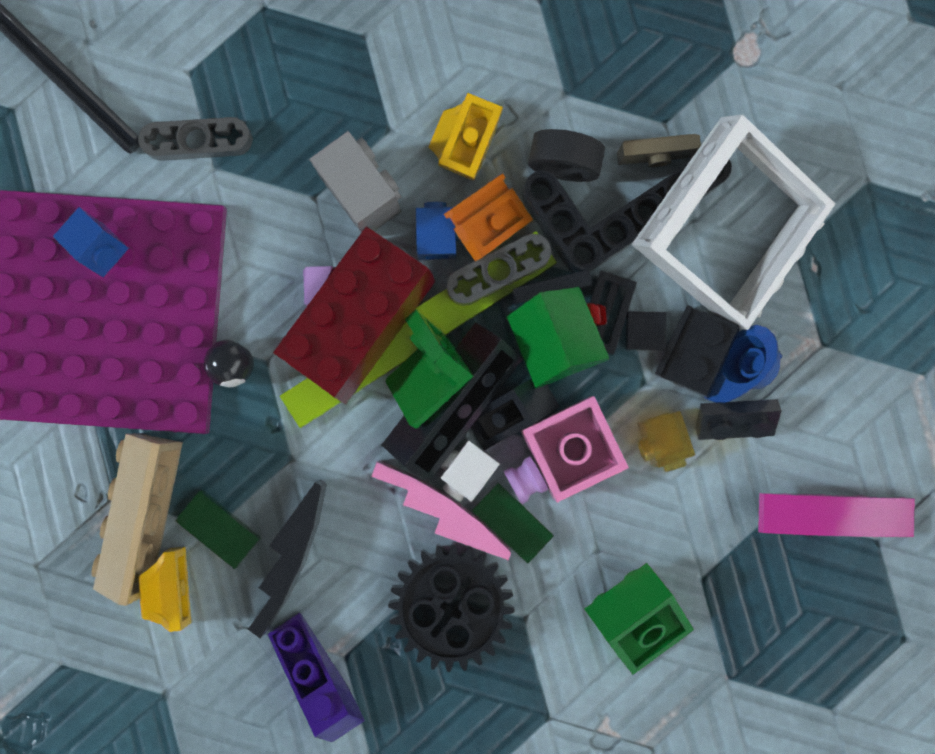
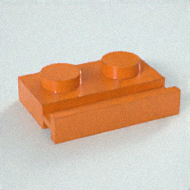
M503 173L444 213L446 219L450 217L456 226L454 231L474 261L483 258L533 220L514 189H509L503 181L506 178Z

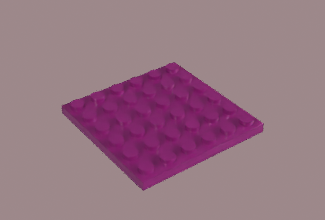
M0 190V420L209 434L213 381L204 370V358L207 350L217 342L227 208L221 205ZM78 207H81L105 224L129 247L104 277L77 262L53 237Z

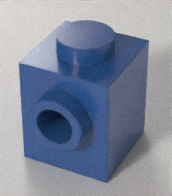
M446 202L424 203V208H416V239L419 261L456 259V241L461 240L454 231L456 226L450 217L446 219L444 213L453 208L447 207Z
M81 207L77 208L53 236L77 262L101 277H104L129 249L105 224Z

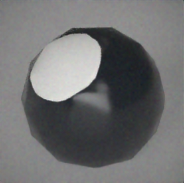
M228 339L213 344L207 350L204 358V370L208 377L215 384L224 387H235L244 383L251 376L254 368L253 356L250 351L239 343Z

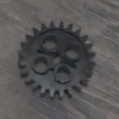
M456 542L452 543L449 553H444L442 546L436 544L435 556L432 557L425 549L421 550V563L412 558L407 562L412 571L411 573L402 570L398 572L397 576L404 585H392L391 592L400 597L388 603V608L399 611V613L390 617V624H401L402 626L396 632L395 639L407 637L408 641L404 647L405 653L417 648L419 651L416 662L420 663L426 656L431 657V669L433 670L437 667L439 661H445L447 672H451L453 662L459 661L463 671H467V659L473 658L479 666L482 665V651L492 656L495 655V649L492 644L493 640L503 644L506 642L505 636L500 632V628L512 629V622L505 618L504 615L514 613L515 608L511 604L504 603V601L513 596L512 589H501V586L508 581L507 575L495 577L494 574L499 564L493 562L486 566L484 564L486 552L483 551L475 559L472 557V547L467 546L464 553L461 554L458 553ZM444 570L452 572L457 579L454 586L448 589L439 587L435 582V576L438 572ZM470 577L472 581L458 601V609L460 611L452 610L439 634L433 636L431 634L432 630L444 615L445 604L443 601L451 603L464 579ZM474 592H483L489 597V602L482 609H474L468 604V597ZM428 604L434 608L436 615L429 621H422L416 617L414 609L418 605ZM454 625H461L467 629L469 634L465 640L455 642L448 637L447 630Z

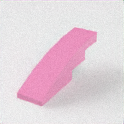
M383 461L376 462L371 477L408 490L403 505L439 518L435 534L509 560L511 555L510 548L481 519L451 496L413 474Z

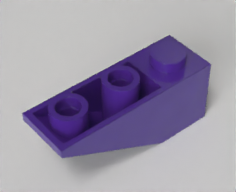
M298 613L267 634L314 737L334 742L365 721L348 685L302 614Z

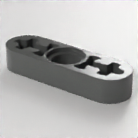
M235 117L151 122L141 129L138 136L140 148L152 159L158 161L239 156L250 149L253 141L250 129L242 120ZM234 128L243 135L236 139L235 145H232L225 138L216 139L218 146L214 147L215 137L212 129H215L219 137L230 136ZM193 130H202L206 135L205 143L197 149L189 148L186 143L188 134ZM160 133L167 140L177 139L180 148L177 150V146L173 142L160 143V149L157 150L150 144V141L156 140L157 134Z
M529 234L455 271L447 282L449 297L458 305L468 306L541 270L546 266L551 256V246L548 240L539 234ZM531 243L534 248L541 246L543 251L539 255L540 261L535 262L533 258H528L520 262V266L524 270L517 272L515 260L508 253L515 251V256L518 258L526 253L527 244ZM503 260L509 265L510 274L506 279L497 281L489 276L487 269L492 261ZM481 268L483 280L490 286L489 288L483 290L482 283L480 282L471 288L472 295L470 297H465L463 293L456 294L454 292L458 287V279L464 278L466 282H470L478 278L474 270Z

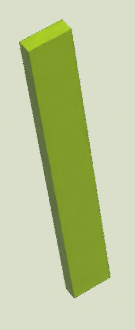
M530 243L527 244V251L524 255L516 258L515 251H511L508 254L515 260L517 272H521L524 269L520 266V262L528 258H533L535 262H539V255L543 249L541 246L534 248ZM551 254L548 263L541 270L471 305L461 306L453 302L446 288L416 309L447 335L511 294L514 288L522 287L556 265L557 262ZM494 260L489 264L487 271L492 279L501 281L509 276L510 267L503 260ZM481 268L474 270L478 278L470 282H466L464 278L460 279L458 287L454 292L456 294L463 293L465 297H470L472 295L471 288L480 282L482 283L483 290L489 288L490 286L483 280ZM407 323L398 332L354 394L401 365L418 349L409 338L413 332ZM308 378L280 395L281 400L299 428L305 427L342 403Z

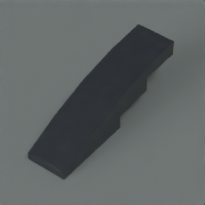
M322 480L316 481L269 545L281 557L258 587L271 597L248 628L258 638H261L269 630L288 600L307 561L319 525L327 484Z

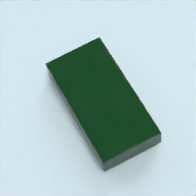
M499 482L472 509L527 564L554 537Z
M204 490L196 494L175 520V522L234 570L238 568L261 539L258 534Z

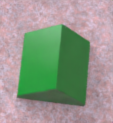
M580 287L540 292L507 316L536 389L609 360Z

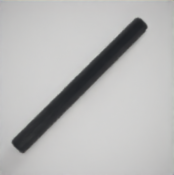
M0 3V32L124 151L129 154L135 152L140 147L138 135Z

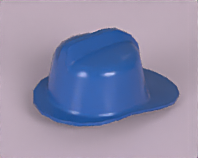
M752 325L748 330L742 329L739 331L709 397L706 398L707 400L715 403L730 402L749 390L762 389L773 382L780 370V360L783 355L778 350L775 335L767 327Z

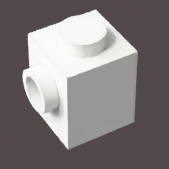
M468 440L460 452L454 449L441 465L445 472L440 479L446 482L443 490L459 502L464 497L472 502L500 463Z

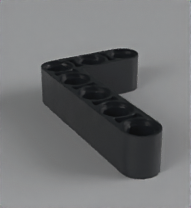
M730 159L702 198L713 192L730 176L732 171ZM687 165L591 228L558 179L548 171H537L527 178L523 190V201L565 266L572 273L589 270L590 273L632 245L647 221L640 218L638 207L646 205L655 212L669 192L670 186L674 185ZM542 184L549 189L551 196L545 200H539L532 195L530 189L534 185ZM558 215L567 217L571 222V230L567 232L556 230L553 227L552 219ZM609 226L620 228L624 235L623 242L614 243L610 241L606 236V228ZM577 247L588 248L592 253V262L589 264L577 262L574 258L573 250Z

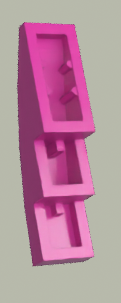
M759 493L758 532L819 536L914 537L915 499L861 495Z

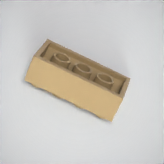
M134 433L126 434L125 439L121 440L118 445L116 461L119 463L117 477L111 481L108 490V500L111 501L109 515L104 518L101 524L100 538L103 539L101 553L96 556L93 562L92 577H95L93 590L119 605L127 606L140 599L138 577L155 564L159 558L183 442Z

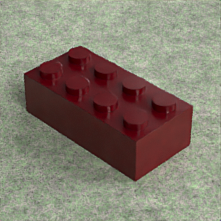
M366 226L273 353L334 398L347 404L406 323L405 319L417 308L436 280L428 267Z

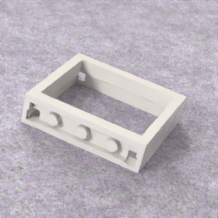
M743 114L721 117L636 237L632 246L715 316L737 324L741 329L748 330L757 317L760 318L762 309L771 296L781 288L784 278L791 267L804 255L807 244L816 231L823 227L825 224L823 221L836 203ZM738 149L798 206L729 304L666 249L735 150Z

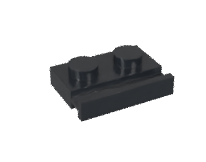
M687 305L655 375L708 398L738 336L740 326L704 311H698Z

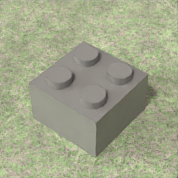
M347 131L309 160L358 230L362 232L367 226L375 231L401 212L398 200L402 197L398 192L399 187L385 169L381 173L378 172L377 168L379 166L374 159L376 156L365 140L360 138L356 141L350 132Z

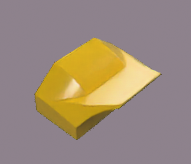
M467 93L465 100L460 105L444 110L428 147L437 156L438 165L474 181L496 132L503 107Z
M186 546L169 548L138 579L141 618L160 624L169 632L183 630L192 622Z

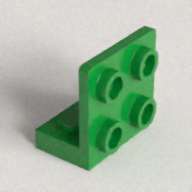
M415 309L405 321L413 332L409 338L418 349L386 378L385 383L409 425L417 429L460 390L473 375L445 333Z

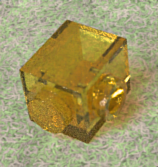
M670 411L637 423L642 439L637 440L638 448L644 462L650 461L651 466L663 467L664 471L668 472L686 466L685 459L696 455L681 411Z

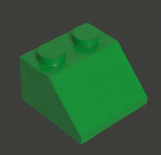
M645 563L639 569L629 572L620 583L609 591L599 594L590 605L584 608L632 675L694 630L673 594L648 563Z

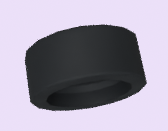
M561 129L540 130L534 133L528 166L536 172L548 171L560 180L574 182L594 181L600 176L605 146L601 141L579 132Z

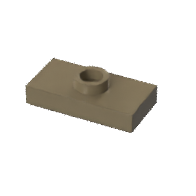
M687 134L624 141L617 151L618 165L648 162L649 167H662L671 164V160L693 158L701 146L700 135Z

